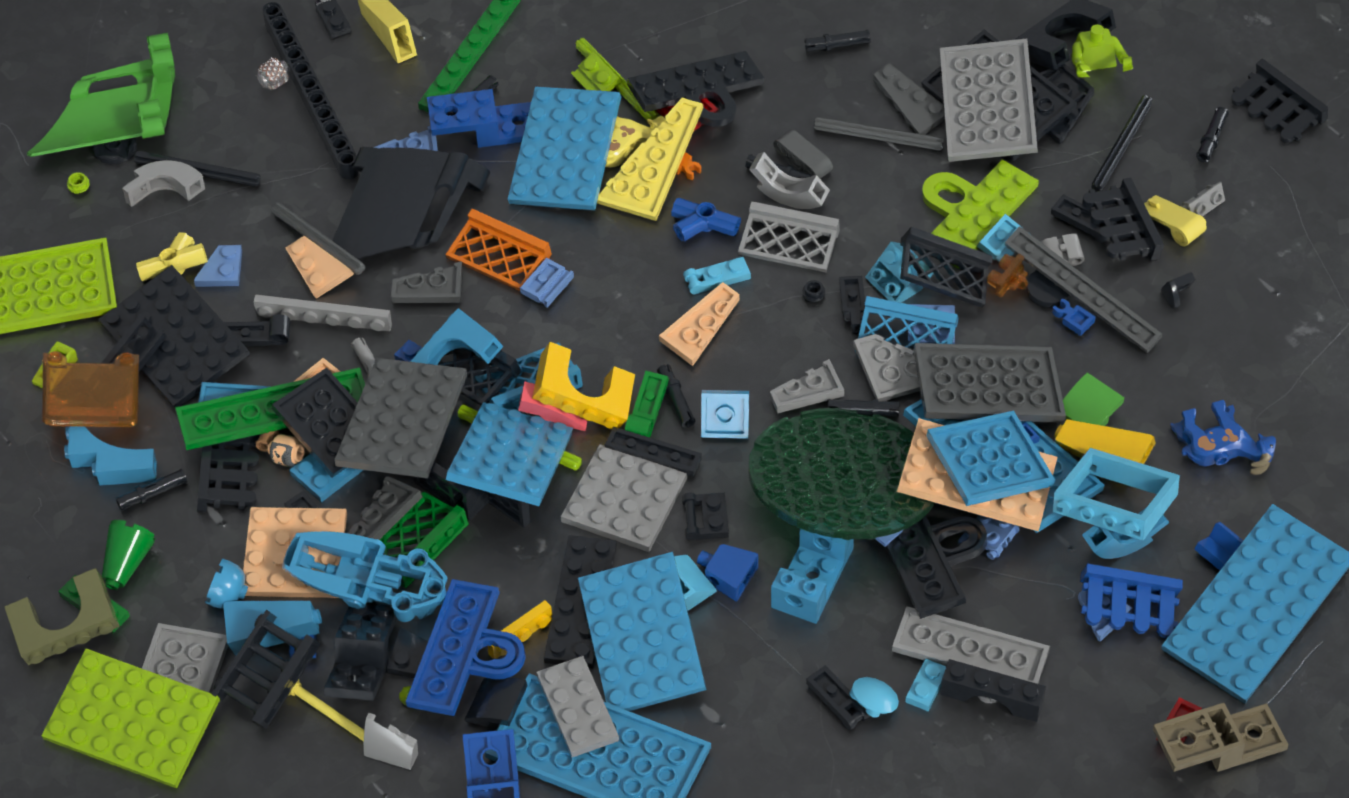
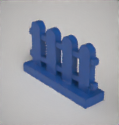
M1087 564L1082 570L1080 582L1083 583L1082 590L1086 591V606L1082 605L1081 613L1085 614L1087 624L1095 626L1100 622L1101 617L1109 618L1111 628L1120 630L1125 622L1129 621L1133 622V629L1138 634H1144L1149 629V626L1152 625L1157 626V633L1162 638H1168L1173 629L1178 625V621H1174V606L1179 605V598L1176 597L1182 590L1183 580ZM1103 594L1110 595V610L1102 609ZM1127 598L1134 599V614L1126 613ZM1151 602L1158 603L1157 618L1150 617Z

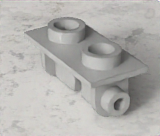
M1218 182L1217 184L1206 186L1204 190L1197 194V198L1192 197L1188 201L1183 202L1181 207L1203 217L1225 201L1222 183Z

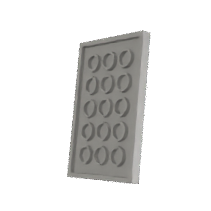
M1027 39L940 48L949 162L1038 153Z

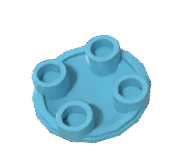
M863 677L857 679L849 693L851 698L857 700L860 705L866 708V713L872 717L892 713L899 704L898 696L894 690L885 682L876 678Z

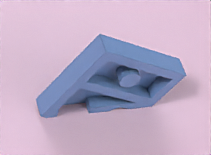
M219 245L194 278L195 287L239 286L242 246Z

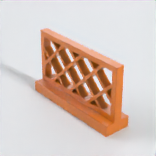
M471 209L467 215L469 220L445 254L446 258L455 262L462 261L463 266L520 291V287L541 263L552 255L548 242L475 209ZM471 228L479 231V237L467 239L466 235ZM495 238L499 241L500 245L486 248L485 240ZM478 242L483 243V250L471 253L469 245ZM467 246L469 254L462 256L454 254L458 248ZM515 247L519 253L506 257L504 249ZM501 250L503 258L490 262L488 254ZM486 255L487 263L480 265L474 263L473 258ZM531 255L537 257L535 263L525 266L524 257ZM521 259L523 267L509 270L507 262ZM505 263L506 272L499 274L493 272L492 267ZM525 273V278L521 284L512 280V275Z

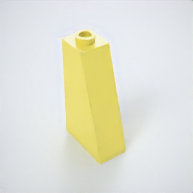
M358 0L361 14L397 63L417 55L408 19L389 0Z

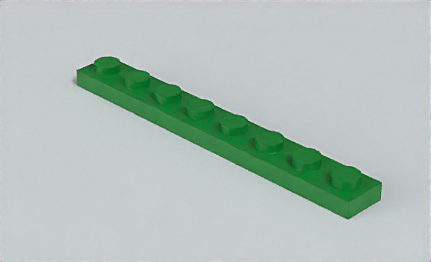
M493 0L418 102L419 109L429 113L427 97L455 93L521 0Z

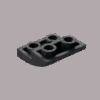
M511 677L506 679L483 678L465 717V721L489 727L490 722L510 726L528 686L526 680Z

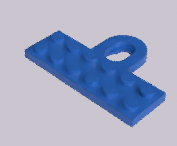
M455 579L451 580L407 696V707L455 716L469 675L491 679H506L520 671L526 658L521 640L508 632L487 629L500 594L498 587ZM491 645L507 651L504 658L490 661L480 660L477 654L483 647Z

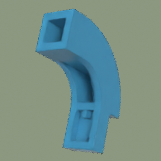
M1163 514L1143 541L1095 525L1082 534V536L1096 555L1105 559H1114L1129 555L1145 547L1153 541L1152 536L1170 522Z

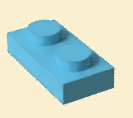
M925 659L906 696L905 702L929 711L941 688L946 666Z

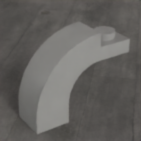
M765 152L757 154L749 169L759 180L757 188L774 201L793 208L812 209L820 207L830 191L817 175L807 178H795L787 175L773 163Z
M166 160L152 162L134 170L135 179L128 182L122 188L126 203L132 207L150 193L163 189L176 191L189 201L205 190L202 174L195 168L182 162Z

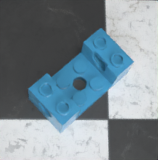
M809 511L800 528L799 548L788 570L780 568L771 586V608L817 624L853 550L854 527ZM809 572H816L819 574V576L815 579L808 578L806 574Z

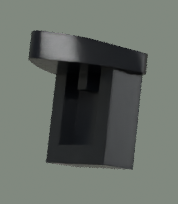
M1192 272L1168 281L1161 288V292L1167 302L1173 308L1181 306L1178 292L1189 288L1196 279Z

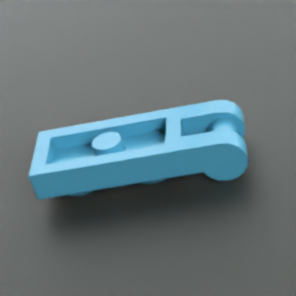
M744 257L697 270L693 268L687 269L683 273L685 281L689 282L688 287L691 294L713 290L722 282L726 285H731L751 279V273Z

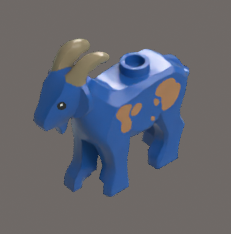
M1224 400L1213 402L1211 405L1219 426L1203 431L1195 424V408L1182 411L1183 420L1179 423H1170V427L1178 439L1186 445L1182 449V455L1188 456L1195 464L1201 466L1213 464L1220 466L1226 464L1229 459L1241 456L1255 461L1251 463V466L1255 468L1250 470V474L1259 475L1268 469L1274 456L1276 438L1274 436L1264 437L1259 433V440L1255 442L1235 422L1233 416L1235 412L1234 406L1226 407Z

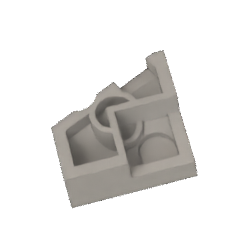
M368 713L364 729V756L411 770L418 756L417 740L408 734L400 732L391 724L388 727L381 726L374 721L376 715Z

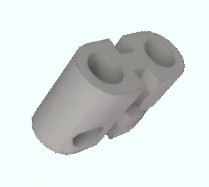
M1077 234L1062 235L1060 239L1051 237L1041 241V243L1072 266L1079 265L1085 260Z

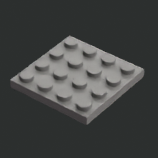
M599 444L561 515V522L650 552L687 480V473L615 451Z

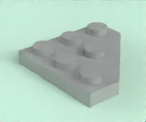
M877 334L854 340L853 346L875 399L887 401L920 391L913 350L900 344L894 345L884 340V337Z

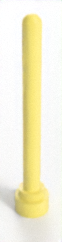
M298 679L289 695H297L364 742V729L304 689Z

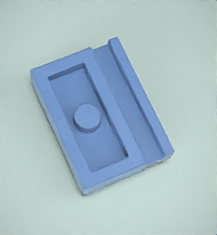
M546 258L520 287V293L538 303L542 302L548 308L574 278L573 271L565 270V267Z

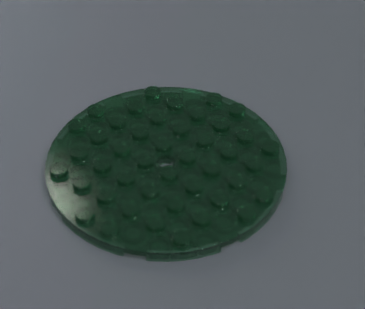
M823 408L800 412V416L791 419L784 417L767 427L758 436L749 455V481L762 504L788 524L822 536L842 538L844 540L875 539L887 536L916 524L930 512L935 504L932 501L897 492L914 433L903 425L877 414L870 417L857 414L856 410Z

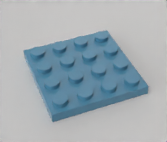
M1014 411L936 427L927 431L926 436L966 506L1054 486L1055 478Z

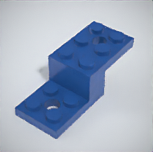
M493 89L427 97L432 136L476 131L478 148L522 142L531 102L495 106ZM448 112H456L453 116L446 115ZM516 121H522V122H524V123L521 124V125H515V124H514V122H516Z
M514 729L463 734L467 797L520 798ZM487 750H494L498 755V760L493 765H489L483 760V755Z

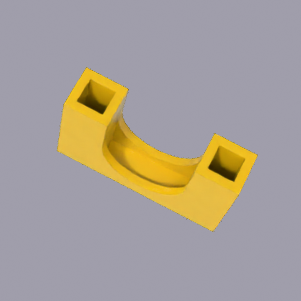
M549 342L540 356L532 399L561 409L566 413L580 416L587 421L601 424L608 429H612L613 426L621 428L628 419L635 374L614 366L604 378L602 395L600 397L585 396L573 387L568 377L571 349Z

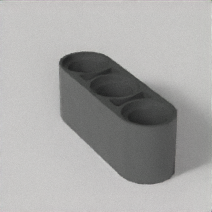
M794 129L789 130L773 142L776 152L798 171L811 174L812 176L817 175L821 179L833 170L830 159Z

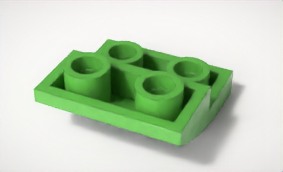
M1088 372L1063 399L1066 419L1105 426L1108 423L1109 417L1124 403L1122 395Z

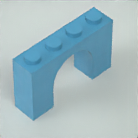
M458 308L410 362L438 365L440 359L449 351L465 348L471 350L489 364L503 348V345L495 336Z

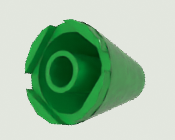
M112 520L108 527L101 576L105 586L112 590H118V588H123L156 539L152 532L140 525L134 524L133 527L125 526L126 521Z

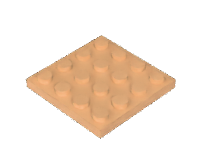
M251 507L243 568L246 576L244 585L249 586L245 596L339 598L306 585L282 569V564L290 542L296 533L320 531L345 533L347 510L334 508ZM308 546V554L315 557V562L328 565V563L336 566L339 565L341 557Z

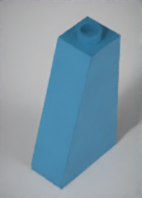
M311 601L223 602L227 644L234 655L239 653L255 628L254 624L258 616L264 614L266 610L277 617L274 621L275 625L298 639L305 637L306 634L309 636L320 634L319 624L322 623V617L319 609H315ZM267 632L260 645L266 648L285 642Z

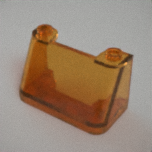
M60 352L43 353V423L49 426L131 427L137 424L139 355L122 353L116 357L115 364L67 363V358Z

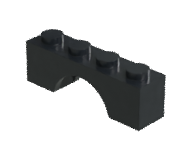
M951 659L948 660L941 684V695L964 702L971 697L977 696L991 698L1004 704L1013 716L1035 722L1038 721L1046 690L1044 685Z

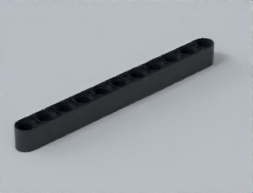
M277 2L265 4L262 8L265 27L340 176L344 179L355 178L359 173L355 168L352 169L356 153L281 5Z

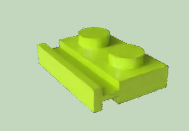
M594 52L578 65L579 68L575 72H571L586 90L612 91L621 82V79Z

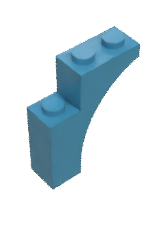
M79 415L70 416L69 426L65 428L66 439L69 442L68 445H65L64 452L65 458L70 460L72 468L92 467L93 476H97L99 485L153 482L157 479V460L154 449H126L107 444L87 430Z

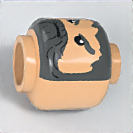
M279 434L273 441H270L268 453L275 464L293 467L303 459L305 447L295 436Z

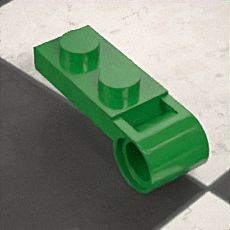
M645 371L633 412L628 416L625 430L651 437L669 381L668 376Z

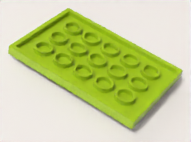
M107 238L0 257V334L101 316L117 307Z
M85 649L41 736L49 742L177 788L220 698L213 696L209 692Z

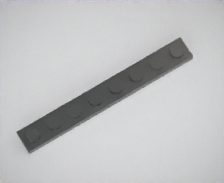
M1020 226L1005 241V246L1144 352L1148 353L1162 338L1161 332Z

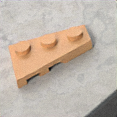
M305 236L286 247L287 252L316 299L354 275L350 268Z

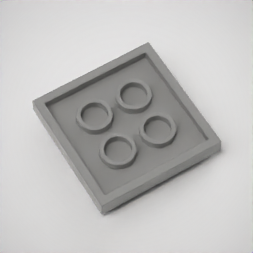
M158 623L142 669L212 694L228 648L227 637L224 634Z

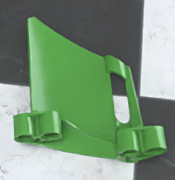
M168 32L147 36L151 59L83 76L81 80L77 81L71 90L70 102L43 139L27 152V155L33 157L142 136L144 139L165 135L164 128L169 115L172 86L175 80V66ZM133 75L137 79V85L88 93L92 82Z

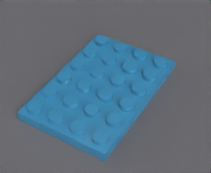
M535 86L508 195L509 204L583 210L596 209L621 101L620 92Z
M483 402L447 472L446 480L540 506L572 436L573 428L560 422L546 421L539 416H530L518 410H509L493 403L487 404Z
M673 552L578 578L606 703L632 711L707 690Z

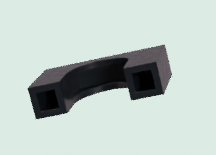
M1070 0L1015 38V40L1027 39L1029 61L1055 71L1070 60L1066 41L1056 37L1068 32L1091 31L1093 25H1101L1104 29H1109L1111 32L1116 28L1113 10L1088 0Z

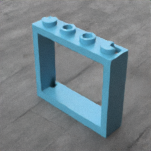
M1090 448L1054 492L1053 512L1143 541L1177 497L1180 475ZM1090 473L1157 495L1140 515L1073 493Z

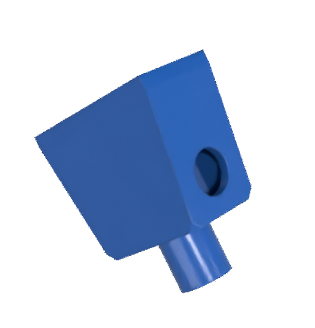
M722 544L714 555L702 550L698 556L697 564L706 567L705 576L718 591L737 602L758 569V554Z

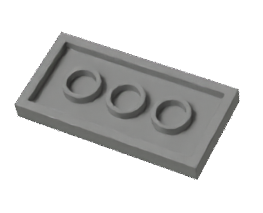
M584 656L536 672L538 681L571 757L619 741V735Z

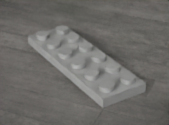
M906 606L892 645V652L921 660L929 659L944 666H947L948 660L951 659L1039 684L1050 646L936 614L920 619L915 608Z

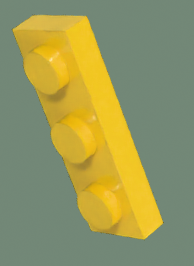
M544 600L501 631L517 636L521 642L526 641L532 633L540 628H545L552 619L551 605ZM493 645L488 646V654L493 659L507 654L505 649Z

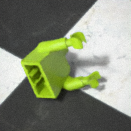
M1093 25L1091 31L1079 33L1076 42L1072 45L1071 60L1077 76L1080 78L1090 77L1086 71L1116 67V57L1123 64V72L1133 69L1132 57L1128 56L1118 38L1111 36L1109 29H1104L1101 25Z

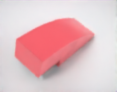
M524 382L518 411L539 415L546 421L560 422L573 429L586 431L587 420L532 399L535 384Z

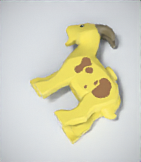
M617 116L605 167L611 168L621 165L634 153L642 142H646L651 136L650 133L655 128H658L665 118L659 116L654 120L647 119L650 127H647L633 120Z

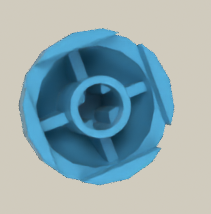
M222 558L219 564L221 566L220 570L214 575L207 594V600L205 601V604L217 608H224L223 602L244 600L249 587L244 585L246 578L244 571L235 563Z

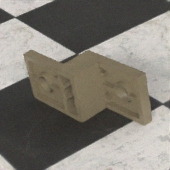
M1220 703L1154 724L1153 731L1174 772L1212 760L1217 772L1288 749V743L1267 703L1231 715L1225 703ZM1249 730H1256L1261 736L1253 738L1247 732ZM1187 736L1192 738L1194 743L1187 745L1180 739Z

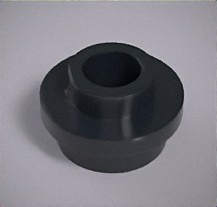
M811 280L803 287L802 294L807 301L818 302L824 298L825 288L821 282Z

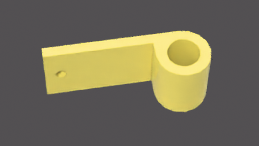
M1155 195L1144 203L1151 219L1169 227L1173 239L1180 246H1187L1206 231V220L1201 215Z

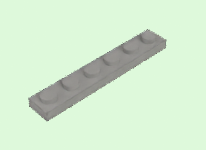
M255 295L253 301L256 316L265 318L281 314L288 316L290 320L373 329L375 331H390L392 327L390 310L265 295Z

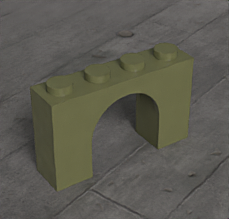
M96 568L73 577L81 599V609L77 618L65 628L49 630L41 627L36 609L28 597L4 606L20 655L28 665L40 663L49 656L61 654L70 647L77 644H85L96 636L108 634L113 629L120 627L104 580Z

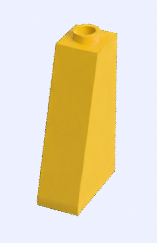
M1066 419L1064 425L1058 426L1054 435L1056 443L1061 448L1081 459L1090 448L1144 464L1156 444L1154 436L1150 434Z

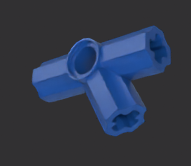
M676 198L671 211V216L682 219L673 224V230L681 241H686L701 231L709 232L715 230L736 236L741 224L740 217L716 210V207L710 202L697 204L682 198Z

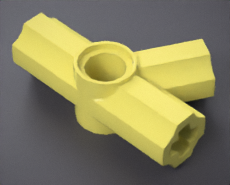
M179 232L170 247L164 249L159 256L136 263L141 281L144 282L155 278L171 265L182 275L187 268L207 263L208 259L203 244L194 245L193 237Z

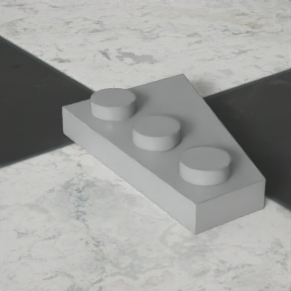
M830 359L824 361L823 366L816 370L812 368L806 371V375L800 379H792L770 391V398L777 414L844 396V388Z

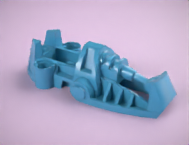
M328 531L296 533L290 542L282 564V569L296 579L321 592L342 598L352 608H364L366 602L373 601L390 604L393 607L395 617L401 622L411 621L416 615L419 620L434 613L437 606L443 604L447 594L445 585L448 578L436 562L428 557V553L425 550L413 549L407 556L399 554L398 558L383 555L386 546L382 541L355 534ZM308 546L341 557L339 565L336 566L330 563L324 565L315 562V557L308 554ZM417 561H424V564L421 566L414 565ZM402 576L423 581L418 594L403 590L401 593H395L392 588L398 589L400 587ZM431 590L439 591L436 594L429 593ZM401 605H410L406 610L398 609Z

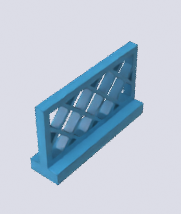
M866 296L865 310L858 339L873 335L875 331L886 325L892 336L885 341L890 342L895 339L897 344L900 345L901 343L897 336L909 330L914 341L906 345V348L912 347L915 343H920L919 341L930 334L937 344H952L959 318L954 313ZM869 313L879 315L883 322L871 329L867 323ZM894 319H901L906 327L894 334L888 323ZM918 323L924 324L928 332L916 338L911 327ZM940 328L950 329L948 338L939 343L934 332Z
M545 348L517 358L516 360L521 371L532 373L530 379L520 377L522 372L517 378L512 376L508 380L511 382L509 387L503 386L498 391L503 394L492 397L489 403L509 410H518L523 386L514 387L516 383L524 384V382L535 384L540 356ZM569 360L568 377L575 389L583 387L579 367ZM532 361L538 362L536 367L526 366L527 363ZM501 371L491 373V378L499 379L504 373ZM487 374L475 376L477 383L487 379ZM488 387L481 389L484 395L488 392Z

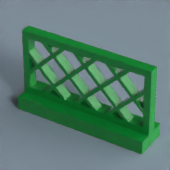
M422 492V498L380 539L386 546L384 555H388V549L401 547V553L388 556L398 558L399 554L407 556L409 552H405V546L418 544L414 549L425 550L428 553V557L434 561L469 525L464 509L458 505L453 508L435 497ZM425 501L432 505L430 509L419 510V507ZM448 513L444 519L436 520V514ZM432 515L433 521L420 523L419 517ZM416 518V524L403 526L406 520ZM433 528L428 535L421 536L420 530ZM417 531V537L404 539V533ZM400 534V540L387 542L390 536ZM417 561L414 565L421 566L424 564V561ZM402 576L401 586L407 588L415 579Z

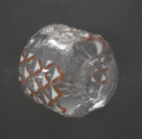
M271 58L258 67L256 77L264 89L275 90L288 81L290 69L284 60L279 61L277 58Z

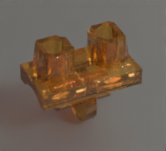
M1005 254L999 262V267L1005 270L1004 273L1001 274L996 270H992L987 277V283L996 288V295L1000 298L1003 297L1009 288L1015 291L1017 288L1025 289L1028 286V281L1025 278L1028 273L1024 271V265L1022 264L1024 256L1018 254L1016 258Z

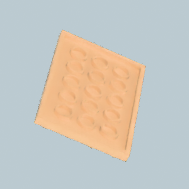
M918 419L897 492L1039 531L1050 487L966 506L926 436L928 429L945 425ZM1039 452L1053 475L1057 457Z

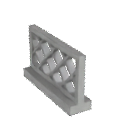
M751 201L750 213L738 255L827 272L835 240L838 238L840 231L839 219ZM753 221L763 223L765 228L755 233L751 226ZM778 226L784 227L787 232L779 237L772 231V229ZM799 231H805L809 237L799 242L794 234ZM769 232L773 240L763 245L758 237ZM822 235L831 237L830 241L822 246L816 240V238ZM791 236L795 244L785 249L780 241ZM754 239L760 246L754 250L745 249L746 243ZM813 241L817 249L807 254L802 246ZM775 244L781 249V252L775 255L769 254L767 248ZM799 248L804 256L798 259L791 258L788 253ZM821 253L824 257L823 265L813 263L810 258Z

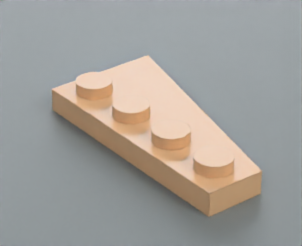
M722 282L661 333L659 341L693 366L738 303L739 294Z

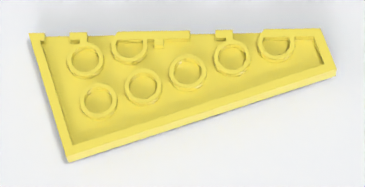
M681 98L665 116V120L661 125L650 133L651 136L646 142H642L621 166V170L616 176L606 183V187L598 196L597 204L657 221L703 110V104Z

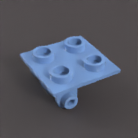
M981 515L976 517L986 529L987 546L985 549L987 550V557L991 560L999 558L1003 548H1006L1015 534L1020 531V526ZM964 532L958 542L966 541L969 538V534Z

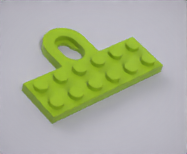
M1003 159L977 186L953 173L940 172L933 174L923 184L922 198L929 208L946 218L931 234L978 250L977 245L1005 214L1010 216L1038 187L1039 180ZM941 190L957 192L964 199L959 203H950L941 198L938 193Z

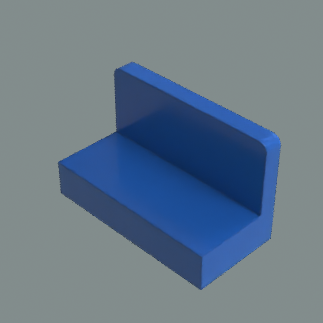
M1217 522L1209 537L1199 541L1194 550L1217 569L1221 570L1243 540L1223 523Z

